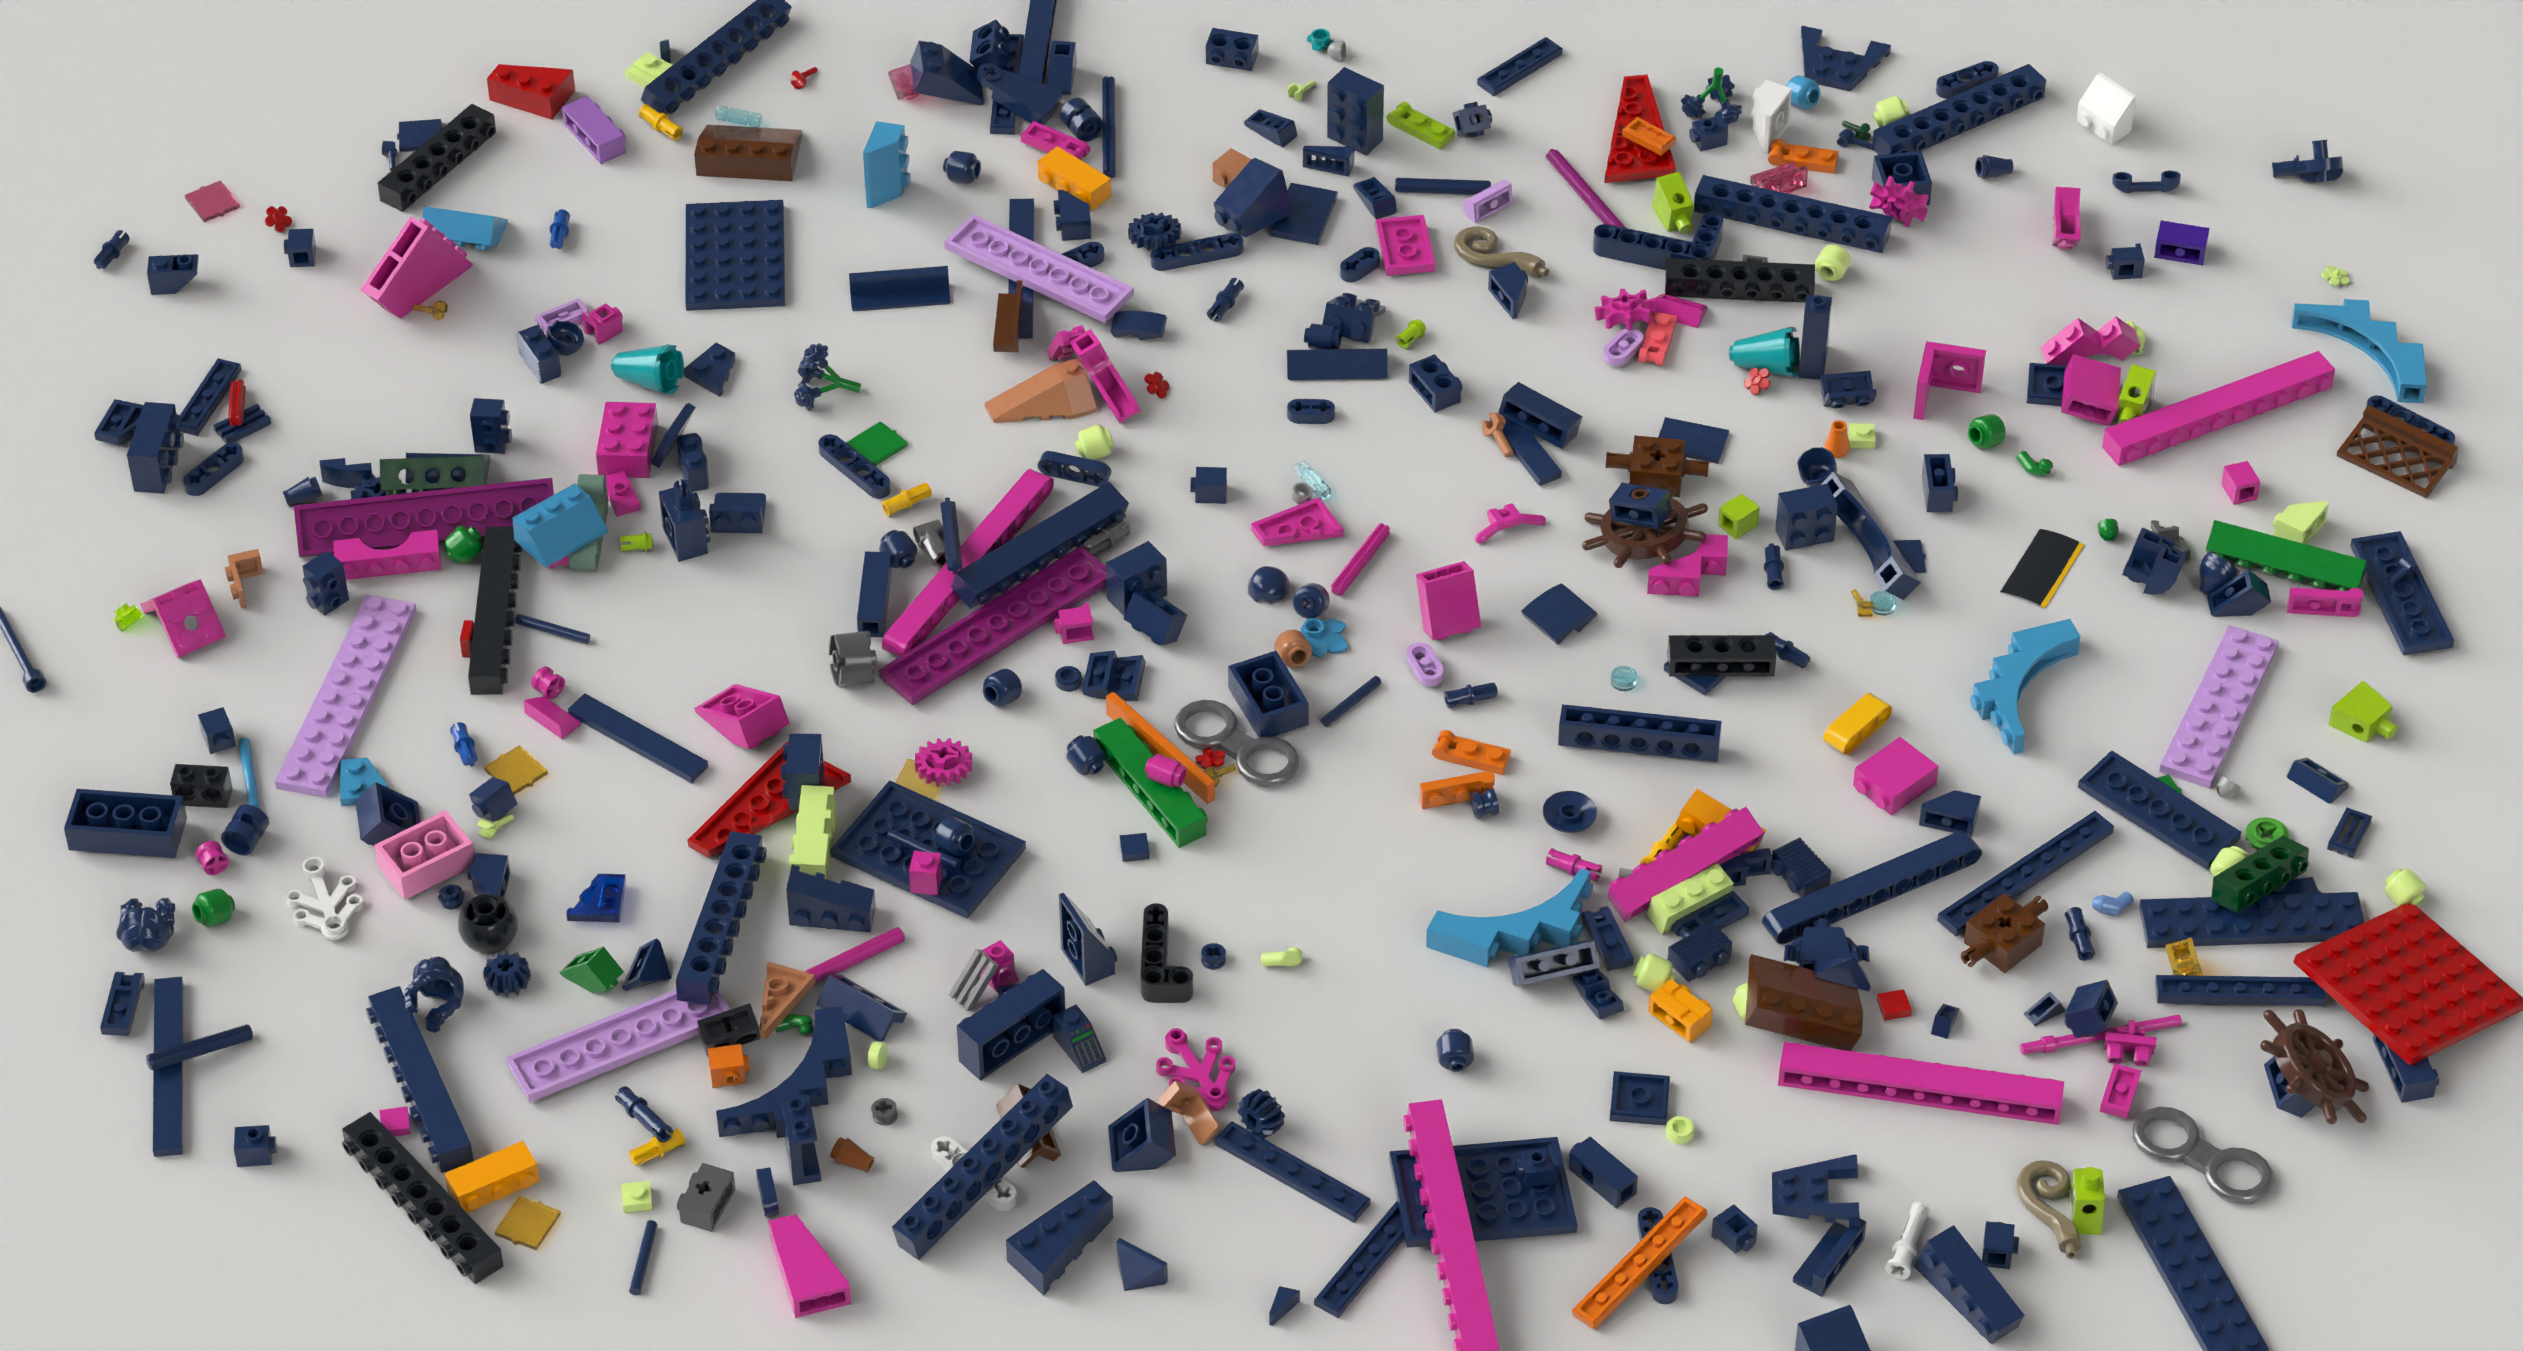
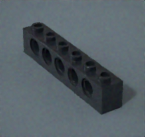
M474 104L469 105L377 183L380 201L401 212L414 204L432 186L444 178L457 165L461 164L464 159L476 151L484 142L493 137L496 133L494 114Z
M1666 258V295L1674 297L1806 302L1807 295H1814L1815 264Z

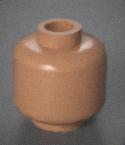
M1293 629L1282 632L1275 641L1274 649L1278 652L1286 667L1299 668L1304 666L1312 656L1310 642L1298 630Z

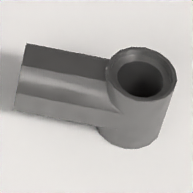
M937 519L913 527V534L920 549L924 548L933 566L942 568L947 562L943 526L940 520Z

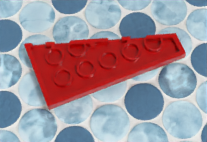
M1648 74L1626 76L1623 79L1604 183L1650 179L1676 173V166L1670 149L1660 156L1622 136L1623 129L1636 117L1665 131Z
M783 746L687 840L689 848L711 858L724 850L730 831L755 834L798 811L789 810L788 799H783V783H786V781L781 780V766L787 763V761H783ZM824 761L823 786L834 787L835 791L851 782V774Z

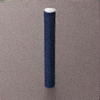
M517 614L515 618V624L585 644H588L590 641V634L521 614Z
M1378 676L1372 677L1322 717L1321 723L1325 727L1331 725L1382 683L1381 679Z
M890 829L887 834V839L913 851L941 853V863L952 869L958 870L961 865V860L896 830Z
M653 1220L646 1222L629 1289L632 1295H639L641 1293L658 1226L657 1222Z

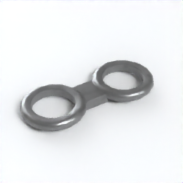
M1215 700L1191 702L1181 708L1176 715L1174 728L1182 741L1195 748L1210 749L1218 747V750H1223L1226 755L1236 760V766L1240 775L1251 783L1260 786L1282 784L1291 779L1298 770L1299 756L1291 744L1277 737L1264 736L1254 739L1237 729L1238 721L1234 712L1223 703ZM1213 712L1225 720L1226 727L1217 735L1204 737L1191 733L1185 723L1189 717L1196 713ZM1275 749L1287 757L1288 764L1277 773L1262 774L1249 767L1247 759L1257 750Z
M2172 1107L2148 1109L2137 1117L2132 1127L2133 1140L2138 1149L2148 1157L2169 1162L2182 1159L2183 1163L2204 1174L2211 1190L2223 1199L2236 1203L2256 1201L2266 1195L2273 1184V1171L2267 1160L2258 1153L2246 1148L2231 1147L2220 1150L2200 1139L2199 1128L2195 1121L2183 1111ZM2160 1119L2171 1120L2185 1129L2188 1139L2180 1147L2173 1149L2155 1146L2147 1139L2144 1130L2153 1121ZM2232 1160L2244 1161L2258 1170L2261 1175V1181L2254 1188L2236 1190L2221 1182L2217 1175V1170L2225 1162Z

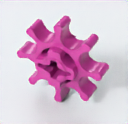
M1889 176L1885 187L1876 182L1873 184L1870 192L1873 198L1869 208L1872 210L1882 209L1885 215L1895 217L1896 220H1902L1904 226L1909 227L1913 217L1920 221L1925 220L1928 212L1925 206L1929 196L1927 194H1915L1913 191L1915 183L1913 181H1910L1908 186L1903 187L1902 184L1895 183L1894 177Z
M1620 289L1619 296L1615 298H1609L1605 295L1601 296L1602 306L1594 308L1596 320L1605 319L1606 329H1611L1616 324H1623L1627 330H1632L1633 323L1636 321L1651 323V312L1658 311L1656 298L1647 299L1646 290H1641L1638 294L1631 295L1625 289Z

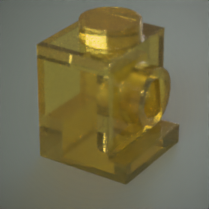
M2192 937L2165 945L2174 975L2203 976Z

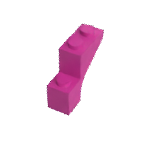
M2056 187L2054 190L2052 245H2058V249L2072 250L2073 246H2077L2080 241L2081 188Z
M2115 316L2098 331L2077 318L2041 346V350L2046 364L2064 365L2069 363L2073 354L2082 357L2108 354L2123 361L2141 345L2135 329Z
M1089 329L1071 340L1070 344L1076 356L1117 421L1122 423L1141 411L1139 405L1093 331Z
M1706 534V539L1701 542L1699 548L1691 555L1673 560L1669 564H1661L1650 568L1648 572L1647 594L1699 596L1701 574L1726 576L1728 535Z

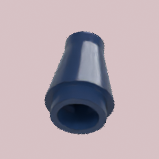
M1983 155L1977 158L1975 171L1977 176L1983 177V179L2012 173L2013 161L2012 159Z
M309 476L288 490L283 491L288 506L316 501L318 497L323 496L316 477L309 479Z

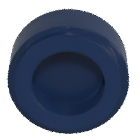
M1064 666L1056 671L1055 684L1057 688L1062 691H1074L1080 687L1082 680L1079 669L1073 666Z

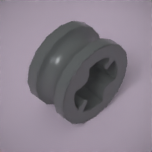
M881 1098L872 1104V1117L877 1124L890 1125L897 1120V1106L892 1099ZM887 1109L888 1113L882 1114L881 1110Z

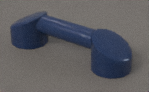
M2168 170L2162 172L2161 181L2132 182L2131 174L2117 172L2113 174L2112 184L2124 193L2141 191L2169 192L2179 186L2181 174L2177 171Z

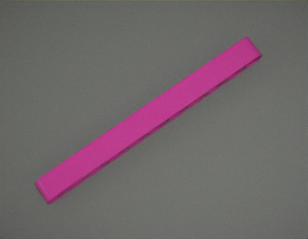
M1028 469L961 545L963 568L1009 542L1051 494L1054 479L1035 470ZM947 563L885 633L882 640L883 650L900 657L925 641L961 599L951 588L956 574H953V571H948Z

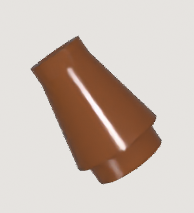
M842 1137L836 1141L830 1157L835 1159V1163L856 1168L866 1173L872 1167L875 1159L851 1139H844Z

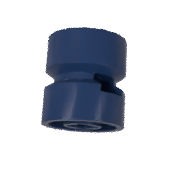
M1073 98L1062 107L1060 119L1077 139L1089 142L1101 133L1103 121L1084 99Z
M249 804L239 806L231 822L228 823L221 835L222 843L235 854L242 856L251 854L259 838L266 831L269 825V818L256 806Z

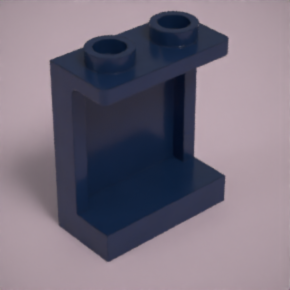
M808 1095L781 1099L784 1140L793 1186L821 1181V1173L814 1143L817 1141V1133L810 1098Z

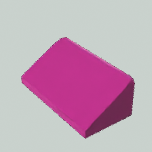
M1663 293L1656 297L1657 312L1676 315L1677 323L1695 328L1700 325L1708 309L1707 305Z
M544 696L524 701L525 714L561 739L581 725L579 720Z

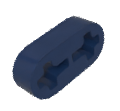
M1364 247L1343 260L1340 264L1341 279L1350 283L1356 282L1377 269L1380 264L1379 251L1373 247Z
M1294 399L1287 405V417L1291 422L1297 424H1328L1335 418V405L1333 402L1325 399Z
M771 1168L756 1169L764 1216L778 1215L779 1207Z

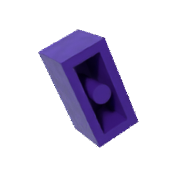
M2161 220L2154 258L2203 266L2210 228Z

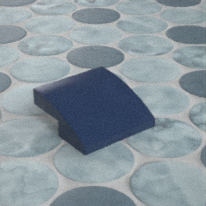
M1562 583L1542 593L1521 610L1526 619L1557 645L1574 629L1580 632L1598 615L1596 611Z
M1115 650L1090 653L1082 688L1083 695L1106 699L1108 694L1114 692L1124 701L1138 700L1146 664L1143 655L1118 658Z

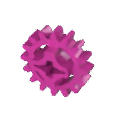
M938 738L937 743L933 744L928 741L927 748L920 746L919 753H915V772H918L919 779L926 778V784H930L933 781L936 782L937 787L941 783H945L948 787L951 785V781L959 784L961 783L960 777L968 778V772L972 771V752H969L968 746L961 747V741L952 743L951 738H948L946 742H942Z

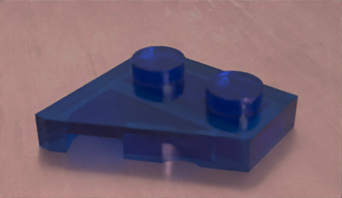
M598 873L591 881L590 887L580 894V901L574 908L569 907L567 910V921L620 923L626 875Z

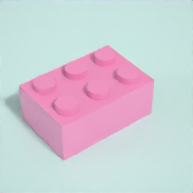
M446 810L374 845L379 869L404 900L467 870L469 864H473L475 858L473 843Z

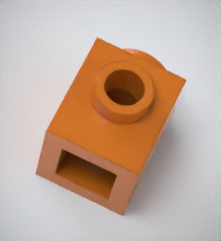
M741 1044L708 1048L712 1088L746 1083L745 1072L750 1071L749 1057L742 1054Z

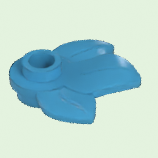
M1310 618L1301 627L1300 632L1310 642L1313 656L1322 658L1326 652L1340 653L1348 648L1346 640L1340 635L1346 628L1344 622L1336 619H1328L1322 622L1320 619Z

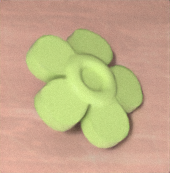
M2327 266L2326 270H2323L2321 274L2324 279L2329 280V283L2334 286L2339 284L2347 285L2350 281L2347 277V271L2334 266Z

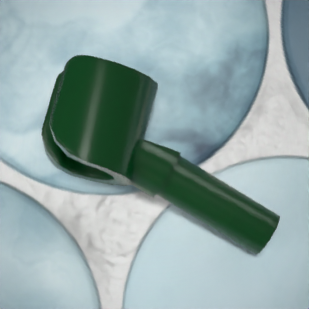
M1845 120L1842 122V126L1856 132L1855 137L1868 141L1871 137V134L1868 133L1870 130L1869 124L1863 123L1861 126Z

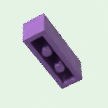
M588 96L562 106L564 125L600 164L626 153V136L624 132L618 129L613 124L612 119L606 116L601 111L600 106L597 103H593Z

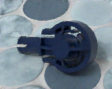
M2327 140L2312 141L2314 159L2299 161V155H2296V158L2292 161L2272 162L2273 177L2296 175L2298 179H2305L2313 183L2333 181L2341 177L2343 173L2342 156L2329 158Z

